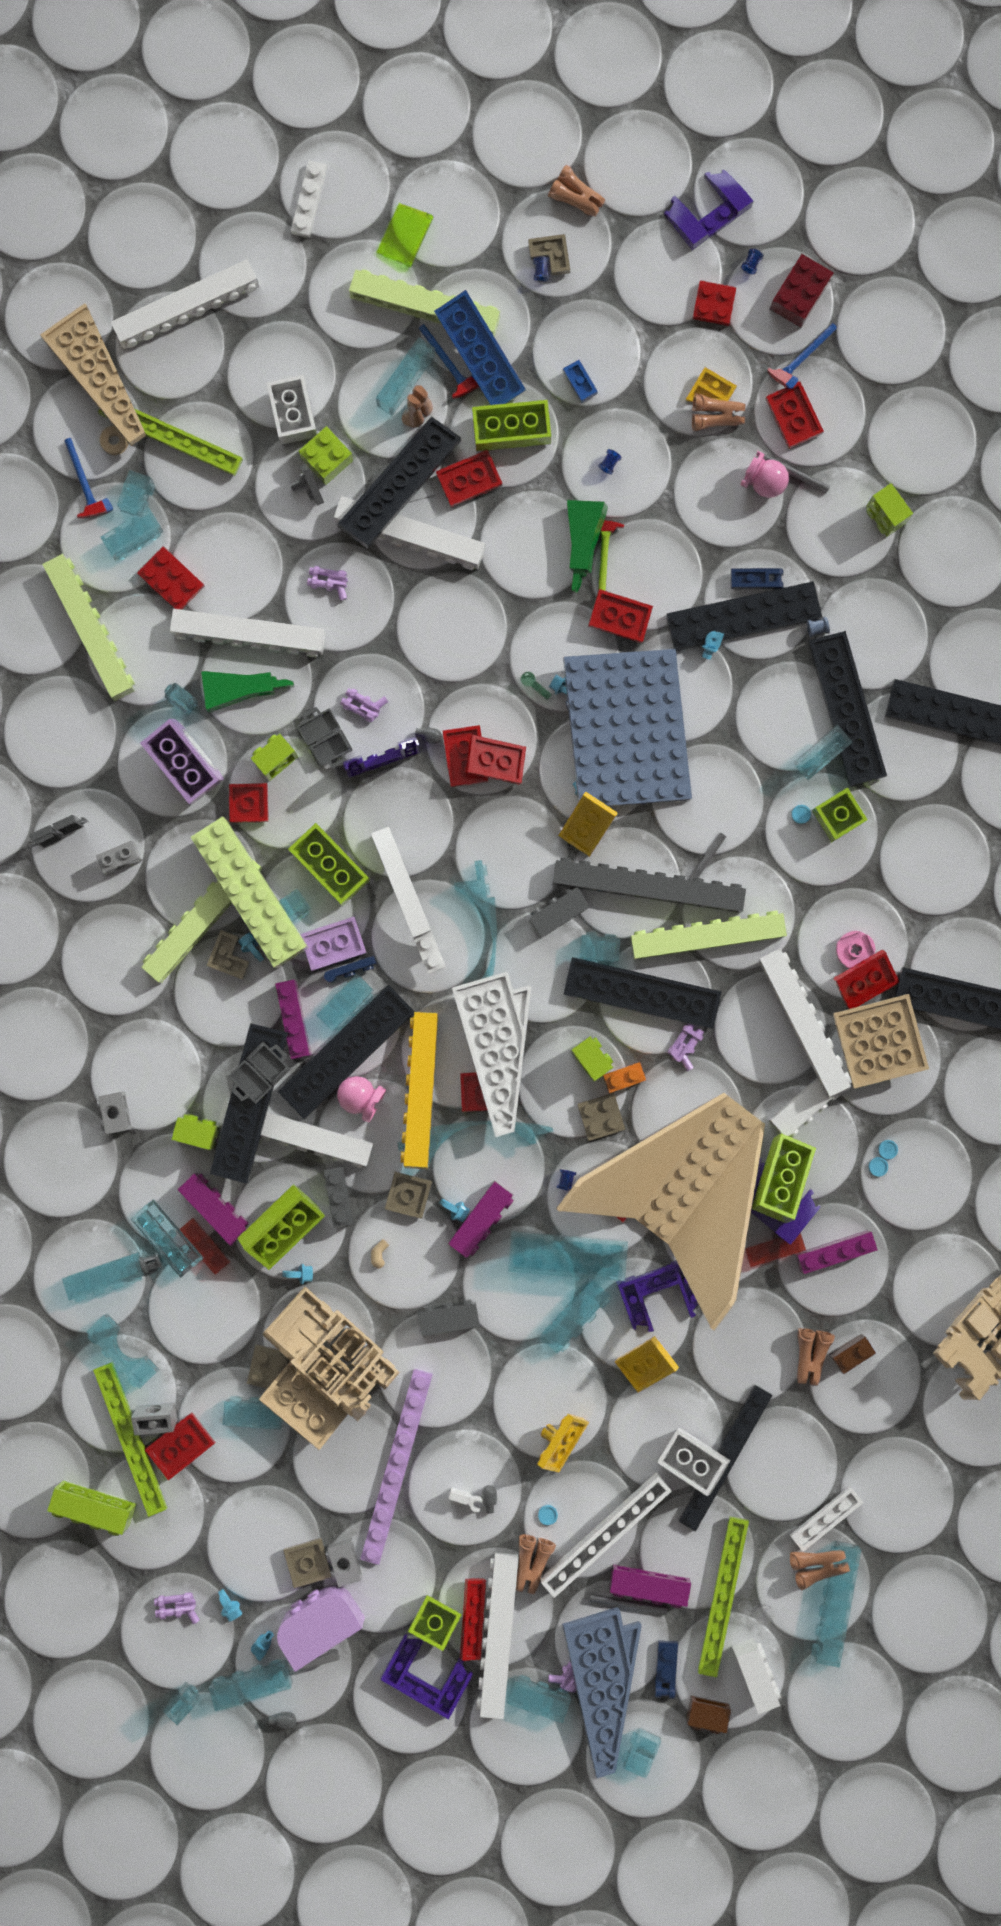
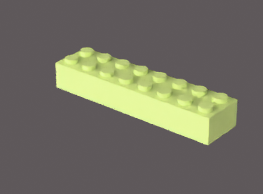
M224 817L219 818L190 837L274 968H279L309 948Z

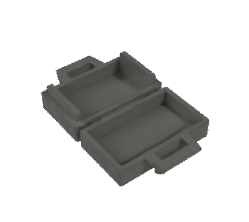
M315 707L303 714L305 722L297 725V728L319 768L327 764L335 768L346 761L345 754L353 749L343 731L340 730L341 728L331 709L328 708L320 712ZM315 712L318 713L316 716H314V717H312V718H310V719H307V717H308L309 715H311V714H313V713H315ZM340 757L343 758V759L339 760L338 762L332 764V761H334V760H336V759H338V758H340Z
M70 815L53 823V826L48 825L29 834L32 842L28 841L27 846L32 848L40 845L46 848L61 841L60 837L62 835L64 836L84 827L83 824L89 821L84 817L79 819L75 815Z
M262 1042L247 1057V1061L244 1060L229 1075V1078L235 1083L231 1091L241 1101L249 1097L254 1103H258L273 1088L272 1085H276L291 1070L284 1063L288 1055L277 1044L269 1048ZM274 1049L283 1056L281 1059L273 1052ZM237 1087L246 1094L244 1097L236 1090Z

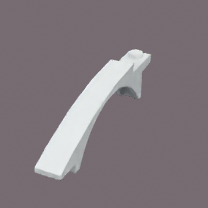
M386 827L372 833L371 835L428 974L445 968L446 965L390 828Z

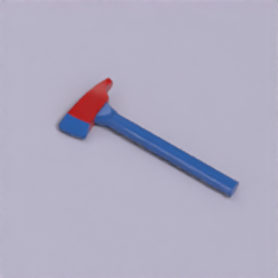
M832 323L787 367L776 370L768 368L769 375L784 387L792 389L798 382V378L791 375L793 371L837 329L836 325Z
M422 324L418 329L457 381V392L452 395V399L464 396L478 388L479 385L473 375L465 378L425 324Z
M65 439L64 442L87 501V506H85L82 513L77 514V518H90L113 511L112 504L108 498L98 502L94 499L72 439Z

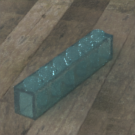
M835 1541L830 1551H844L846 1559L834 1562L833 1565L846 1562L849 1565L850 1571L843 1575L828 1578L827 1585L823 1587L822 1596L824 1597V1603L819 1608L821 1619L820 1624H817L815 1629L817 1640L816 1644L813 1643L812 1656H814L816 1663L840 1668L861 1548L855 1544Z

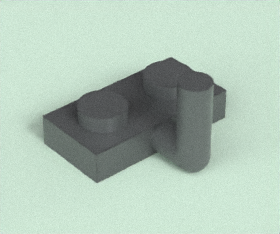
M307 464L299 466L301 473H299L300 479L290 484L292 491L307 485L309 490L306 492L310 501H315L317 506L324 503Z

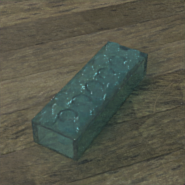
M511 1231L508 1272L625 1281L628 1241Z

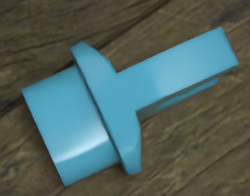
M713 631L707 634L705 645L702 646L704 648L702 657L711 660L713 652L716 653L721 645L723 633Z
M557 674L549 685V688L555 691V695L561 692L567 695L565 677L561 678Z
M247 933L239 939L238 942L242 946V952L251 951L259 962L264 960V957L256 948L258 942L251 933Z
M441 1198L439 1204L451 1211L452 1220L457 1219L463 1222L470 1211L469 1208L464 1206L462 1201L453 1205Z
M301 1264L298 1271H282V1277L298 1278L301 1284L312 1282L313 1267Z
M224 1589L219 1591V1600L223 1606L221 1615L223 1617L226 1616L229 1622L242 1615L239 1609L240 1603L238 1601H231Z
M271 1631L261 1634L251 1647V1653L256 1656L258 1661L266 1655L271 1646V1639L274 1636Z

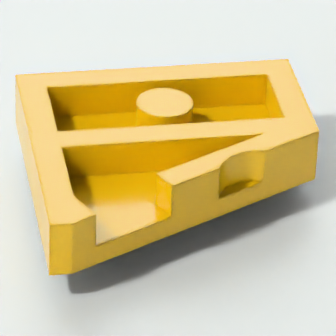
M704 367L688 394L686 401L693 402L695 393L712 399L729 401L737 385Z

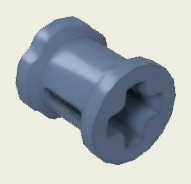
M827 617L817 621L807 620L809 637L820 633H830Z

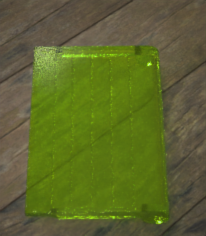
M398 203L376 253L411 268L434 216Z

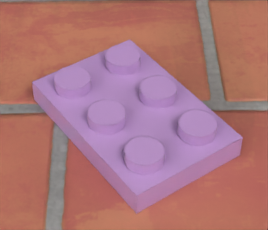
M355 917L300 934L309 947L305 952L311 971L366 954Z

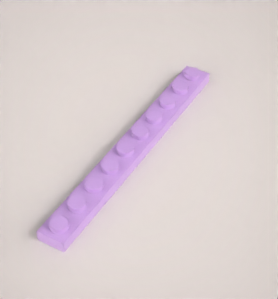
M414 1368L360 1560L377 1565L380 1563L432 1379V1373Z

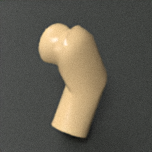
M384 1239L371 1250V1263L378 1269L385 1265V1261L382 1259V1252L389 1246Z

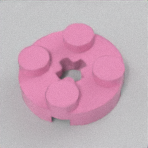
M851 931L844 934L836 944L838 960L849 969L875 954L876 950L872 938L861 931ZM852 945L860 947L859 955L851 953Z

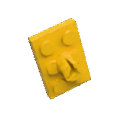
M585 792L558 836L590 857L618 813Z
M655 1336L614 1361L638 1393L676 1372L679 1368Z
M568 1413L561 1420L558 1430L553 1425L547 1424L546 1428L544 1427L541 1432V1437L549 1441L550 1444L541 1453L537 1465L543 1469L559 1473L589 1422L584 1418Z

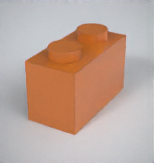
M640 1062L603 1075L608 1093L646 1081Z

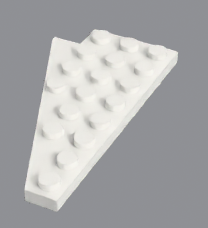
M507 971L452 988L495 1137L512 1133L515 1130L531 995V985L513 990Z

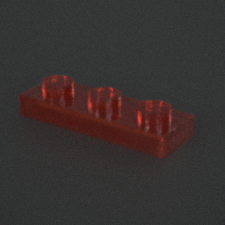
M195 1218L189 1220L178 1230L214 1275L231 1262Z
M801 1233L791 1245L781 1237L745 1248L750 1267L806 1251Z

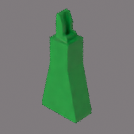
M567 500L572 544L569 569L573 572L572 591L578 593L582 585V577H586L587 573H592L594 549L608 511V506L604 501Z
M201 671L205 706L208 713L252 697L275 694L274 690L295 687L293 681L287 679L277 680V677L272 676L271 672L243 675Z

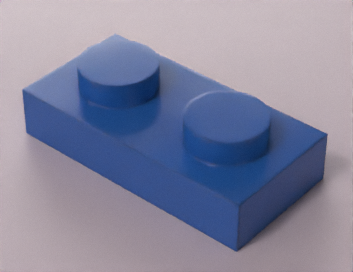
M580 360L563 368V373L581 403L598 394L595 385Z

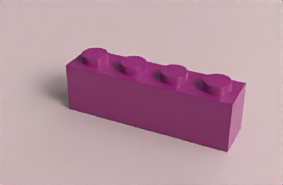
M293 979L275 983L284 1029L288 1033L287 1043L291 1059L311 1056L312 1053L297 981Z
M194 1173L177 1190L230 1246L238 1240L237 1238L248 1228L249 1222L242 1215L238 1216L234 1212L236 1210L229 1201L225 1202L221 1198L222 1194L217 1188L214 1187L212 1189L208 1185L209 1180L202 1173L200 1175Z
M494 1181L448 1244L466 1258L469 1255L473 1256L479 1248L477 1246L478 1242L481 1239L484 1241L491 1231L488 1229L492 1223L496 1225L501 1219V1211L504 1208L508 1209L513 1203V1194Z
M866 1230L795 1253L800 1272L807 1274L878 1251L872 1232Z
M613 1564L609 1591L613 1593V1596L624 1598V1595L630 1596L636 1601L647 1599L657 1605L669 1603L674 1608L688 1606L691 1589L690 1578Z

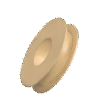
M114 426L105 428L100 435L101 447L110 455L123 453L129 445ZM118 436V444L111 445L109 443L110 438Z

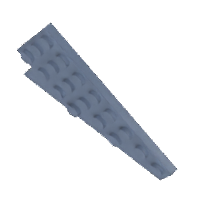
M618 1607L562 1624L596 1778L616 1773L642 1627L640 1621L623 1625Z

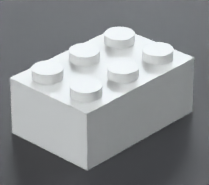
M304 375L266 383L281 445L315 437L317 431Z
M678 1428L657 1463L706 1496H709L730 1460L682 1428Z
M751 1638L733 1645L732 1648L758 1715L779 1707L778 1699L781 1698V1695L773 1680L774 1676L766 1661L767 1658L761 1644H756L755 1639Z

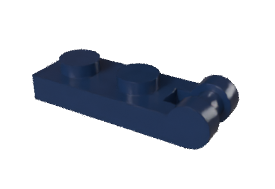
M731 568V589L784 588V582H782L784 570L782 568ZM769 576H774V581H769Z
M374 956L328 970L324 973V979L329 983H333L337 977L344 975L345 978L356 975L355 971L361 969L363 972L374 969L373 965L377 964Z
M658 1640L655 1698L666 1696L669 1699H675L678 1641ZM662 1683H669V1688H662Z

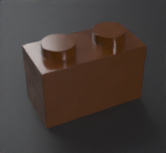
M860 1334L829 1355L842 1374H846L875 1355L876 1352L866 1336Z
M691 1695L686 1716L687 1724L695 1730H702L703 1728L708 1729L714 1734L727 1733L731 1707L729 1703Z

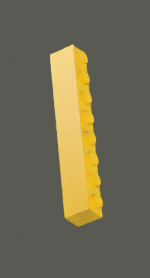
M414 1012V1017L410 1018V1029H413V1036H409V1048H412V1055H408L407 1067H411L410 1074L406 1075V1086H409V1094L405 1093V1105H408V1111L403 1116V1124H407L406 1132H402V1144H405V1151H401L400 1163H404V1168L428 1170L438 1013Z

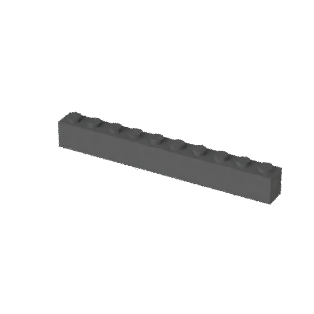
M560 858V861L556 860L552 885L578 887L584 890L742 913L744 908L746 889L742 888L740 884L731 883L730 886H725L720 881L705 883L704 879L701 878L685 880V876L674 875L672 878L666 877V873L655 872V875L647 874L646 870L636 869V872L628 871L627 867L617 866V869H612L607 864L598 863V866H593L588 861L573 863L571 862L572 859Z

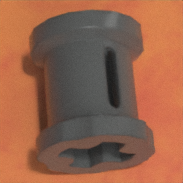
M159 1251L155 1252L154 1255L139 1258L144 1274L148 1273L149 1270L164 1267Z

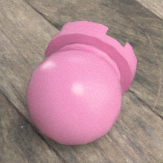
M757 451L756 456L758 458H753L745 473L744 479L746 481L742 480L740 485L745 488L752 485L755 492L762 497H777L787 488L789 482L788 471L779 461L772 459L765 461L763 459L765 454Z
M348 1077L340 1084L337 1091V1099L340 1106L346 1112L352 1114L362 1113V1120L369 1123L377 1111L374 1106L379 1100L382 1101L386 1089L380 1085L377 1089H374L372 1083L363 1077Z

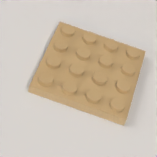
M909 994L833 1013L853 1089L929 1069Z
M319 1348L317 1351L321 1354L305 1372L307 1373L321 1357L328 1362L332 1358L328 1353ZM337 1362L335 1363V1365H333V1367L337 1369L340 1374L328 1386V1388L325 1389V1391H328L342 1374H344L345 1376L348 1375L344 1368ZM288 1363L260 1397L259 1401L317 1450H320L348 1414L340 1405L335 1407V1403L332 1400L326 1399L295 1370L296 1367L294 1365L290 1366Z

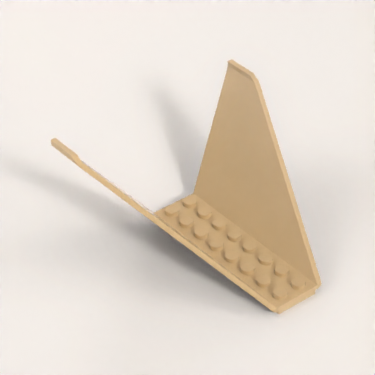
M722 1093L579 1178L556 1209L559 1212L635 1218L669 1245L710 1328L715 1330L732 1308L737 1297L765 1124L728 1095Z

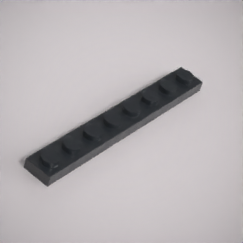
M756 1384L754 1385L717 1450L719 1454L730 1460L728 1466L709 1496L695 1489L678 1519L680 1523L696 1532L773 1395Z

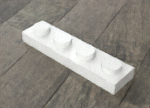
M308 160L291 234L310 238L327 171V164Z
M849 1486L792 1532L790 1536L802 1552H804L864 1502L852 1487Z

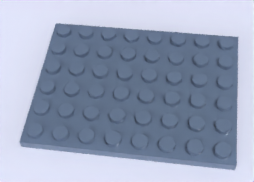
M667 649L564 657L563 664L578 802L585 792L608 807L691 800L692 793L676 650Z

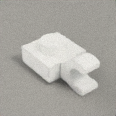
M451 1488L449 1493V1500H452L451 1503L458 1506L469 1504L472 1511H480V1508L474 1506V1502H482L481 1496H473L470 1493Z

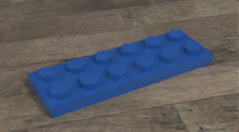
M464 290L434 311L490 405L507 404L526 391L467 290Z

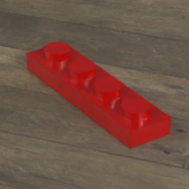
M484 1578L465 1579L460 1659L462 1661L481 1660L486 1580Z

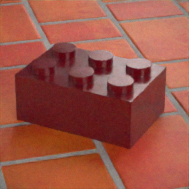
M801 254L772 300L770 310L802 328L829 285L834 272L806 255Z

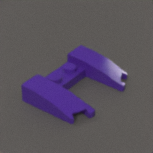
M724 169L718 174L711 175L710 172L704 174V177L724 201L716 209L698 221L690 210L674 195L671 199L673 205L670 211H665L664 213L692 251L752 208V198Z
M414 737L397 742L399 749H388L384 751L385 754L380 756L377 754L370 755L365 761H363L361 755L344 761L343 764L349 778L421 753L417 738Z
M762 1158L759 1159L753 1201L765 1165L762 1162ZM810 1189L801 1199L796 1218L791 1222L784 1223L752 1209L751 1213L791 1245L821 1207L820 1205L815 1206L811 1197L814 1192Z
M677 1260L672 1261L670 1265L636 1277L633 1275L616 1281L633 1330H636V1325L648 1326V1332L654 1331L643 1296L677 1284L681 1290L690 1318L696 1315L692 1310L699 1303Z
M405 1634L384 1669L380 1680L449 1720L473 1675L472 1671L467 1673L462 1665L464 1661L459 1656L441 1690L408 1671L424 1640L407 1638V1634Z

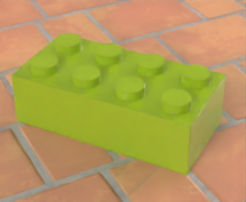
M548 400L472 407L476 451L551 444Z
M317 823L288 848L342 906L370 881L369 877Z
M782 1133L774 1137L751 1209L784 1223L795 1220L816 1148Z
M293 1184L237 1239L248 1254L270 1270L325 1215L312 1199Z
M63 1480L54 1488L47 1512L52 1513L51 1515L54 1517L70 1518V1521L73 1523L89 1524V1527L92 1529L108 1530L109 1534L119 1536L123 1535L130 1527L137 1503Z

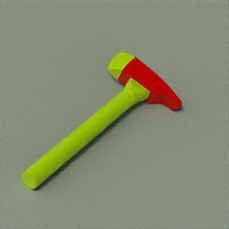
M604 520L600 532L601 554L598 590L606 591L610 535L616 529L624 528V524Z

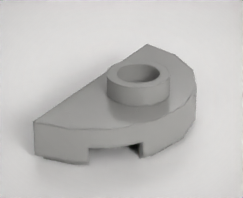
M330 1649L303 1666V1669L339 1660L338 1650Z

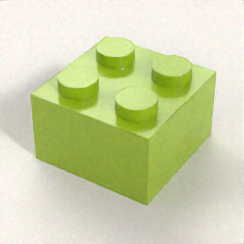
M327 426L299 450L300 458L325 485L354 461L352 453Z
M892 483L874 494L866 505L868 516L871 519L874 518L878 530L885 534L886 537L906 525L913 515V512Z
M280 733L277 736H271L267 740L268 744L263 748H257L251 757V760L269 781L274 779L298 758L295 750Z
M848 787L811 810L831 843L868 820Z
M589 1036L570 1051L591 1080L596 1081L614 1068L611 1065L614 1061L608 1053L603 1054L600 1050L602 1045L596 1037L592 1039Z
M184 1114L182 1117H177L171 1140L208 1150L215 1149L221 1126L216 1125L217 1121L203 1119L200 1121L198 1116Z
M426 1595L408 1632L444 1651L462 1614Z

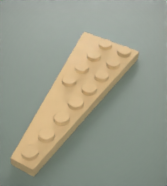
M85 303L40 334L47 346L130 446L146 436Z

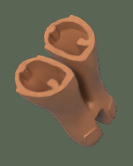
M568 165L563 167L558 180L553 183L548 193V197L570 204L585 214L596 217L599 208L605 202V199L600 194L579 180Z
M421 385L415 386L412 390L413 393L407 396L408 408L402 414V422L412 428L420 427L425 422L422 414L429 416L433 410L428 392Z
M695 393L692 403L693 411L722 412V414H692V430L700 431L716 426L742 425L745 423V417L732 416V411H745L746 404L736 401L712 399Z
M798 1328V1383L806 1384L808 1372L810 1371V1385L818 1386L827 1351L835 1339L834 1334ZM814 1338H815L814 1349H813V1356H812V1360H811V1350H812V1345H813V1341H814Z
M520 1535L515 1591L523 1592L525 1582L529 1580L527 1593L535 1595L544 1567L556 1548L554 1542L538 1538L533 1565L530 1568L536 1538L532 1535Z
M844 1551L790 1553V1564L794 1571L798 1570L795 1574L796 1583L801 1590H805L823 1579L843 1575L850 1571L849 1565L846 1562L833 1565L834 1562L846 1559ZM822 1565V1566H820V1567H814V1568L803 1569V1568L810 1567V1566Z

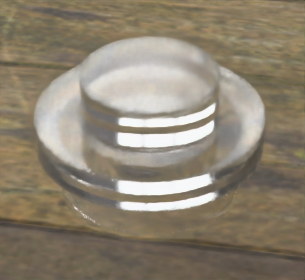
M760 1605L755 1610V1619L761 1625H769L774 1620V1611L768 1605Z

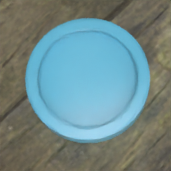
M798 805L792 811V819L798 824H804L811 818V811L805 805Z
M884 1140L880 1143L878 1151L881 1157L893 1159L898 1153V1146L892 1140Z
M875 1157L869 1162L868 1167L872 1175L880 1177L887 1173L888 1163L885 1159Z
M544 1505L540 1508L538 1518L542 1524L552 1525L557 1520L558 1513L555 1507Z

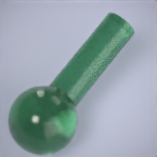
M526 671L521 675V683L524 686H531L546 700L552 696L549 691L536 681V677L532 672Z

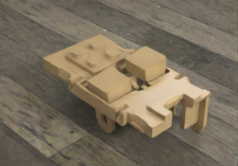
M1001 1275L988 1288H983L953 1321L951 1326L945 1331L948 1336L941 1341L933 1353L945 1368H953L959 1363L958 1366L965 1369L964 1373L971 1376L970 1378H957L955 1380L963 1389L958 1394L963 1400L980 1401L990 1389L989 1386H997L999 1384L997 1379H1001V1338L998 1340L995 1337L1001 1329ZM977 1338H984L985 1341H983L981 1347L979 1348L977 1346V1344L979 1343V1340ZM988 1343L993 1346L991 1351L983 1352Z
M306 1287L299 1292L262 1334L271 1344L279 1349L278 1351L289 1358L291 1361L289 1365H294L296 1367L295 1370L326 1399L332 1400L335 1403V1407L339 1405L343 1407V1410L351 1417L353 1416L357 1422L371 1407L368 1403L371 1398L368 1393L378 1383L385 1390L400 1373L387 1358L385 1359L381 1356L384 1353L383 1350L339 1310L333 1312L324 1301L317 1298ZM347 1325L349 1328H346L342 1332V1334L335 1340V1342L331 1345V1348L337 1352V1354L334 1355L331 1350H329L323 1345V1343L326 1341L330 1344L332 1340L339 1334V1332ZM367 1343L368 1345L351 1363L354 1366V1368L351 1371L348 1368V1366L340 1360V1358L342 1357L347 1362L351 1361L356 1356V1354L362 1349V1347ZM319 1348L328 1353L332 1358L328 1362L321 1357L307 1373L305 1372L321 1354L317 1351ZM337 1362L344 1368L348 1375L345 1376L344 1374H342L336 1380V1382L330 1387V1389L328 1391H325V1389H327L328 1386L340 1374L339 1371L333 1367V1365H335V1363Z

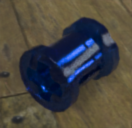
M750 248L748 257L742 263L741 269L748 274L755 275L757 266L764 257L763 253L757 249Z
M539 256L533 259V264L535 265L533 279L535 281L543 282L550 279V274L548 273L550 261L548 257Z
M607 449V455L603 462L598 464V467L603 472L612 475L616 463L621 461L622 457L616 451Z
M560 1169V1181L556 1188L570 1191L577 1172Z

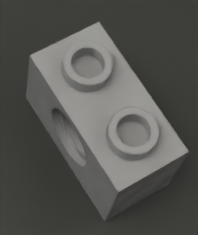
M133 841L126 842L96 855L102 872L107 876L143 861Z
M125 1092L99 1096L97 1108L102 1113L103 1119L100 1120L102 1131H105V1134L131 1130ZM112 1108H115L118 1112L115 1119L109 1115V1111Z
M175 1403L136 1406L131 1417L134 1435L173 1432L178 1420Z
M352 1538L329 1544L326 1558L328 1563H332L333 1570H331L333 1582H337L338 1587L361 1581L362 1573ZM345 1559L348 1562V1566L341 1567L338 1561Z

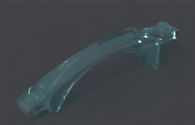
M482 860L474 861L477 880L454 883L455 891L471 899L481 909L491 929L493 941L492 955L489 966L481 978L483 979L493 976L497 923L495 897L487 898V895H490L489 883L485 884L484 876H488L487 865H483Z
M465 1121L434 1126L435 1134L431 1135L430 1131L428 1168L440 1145L451 1135L475 1125H492L491 1121ZM515 1122L514 1132L522 1136L530 1145L536 1144V1135L554 1132L552 1127ZM401 1138V1142L397 1143L399 1150L405 1149V1144H402Z

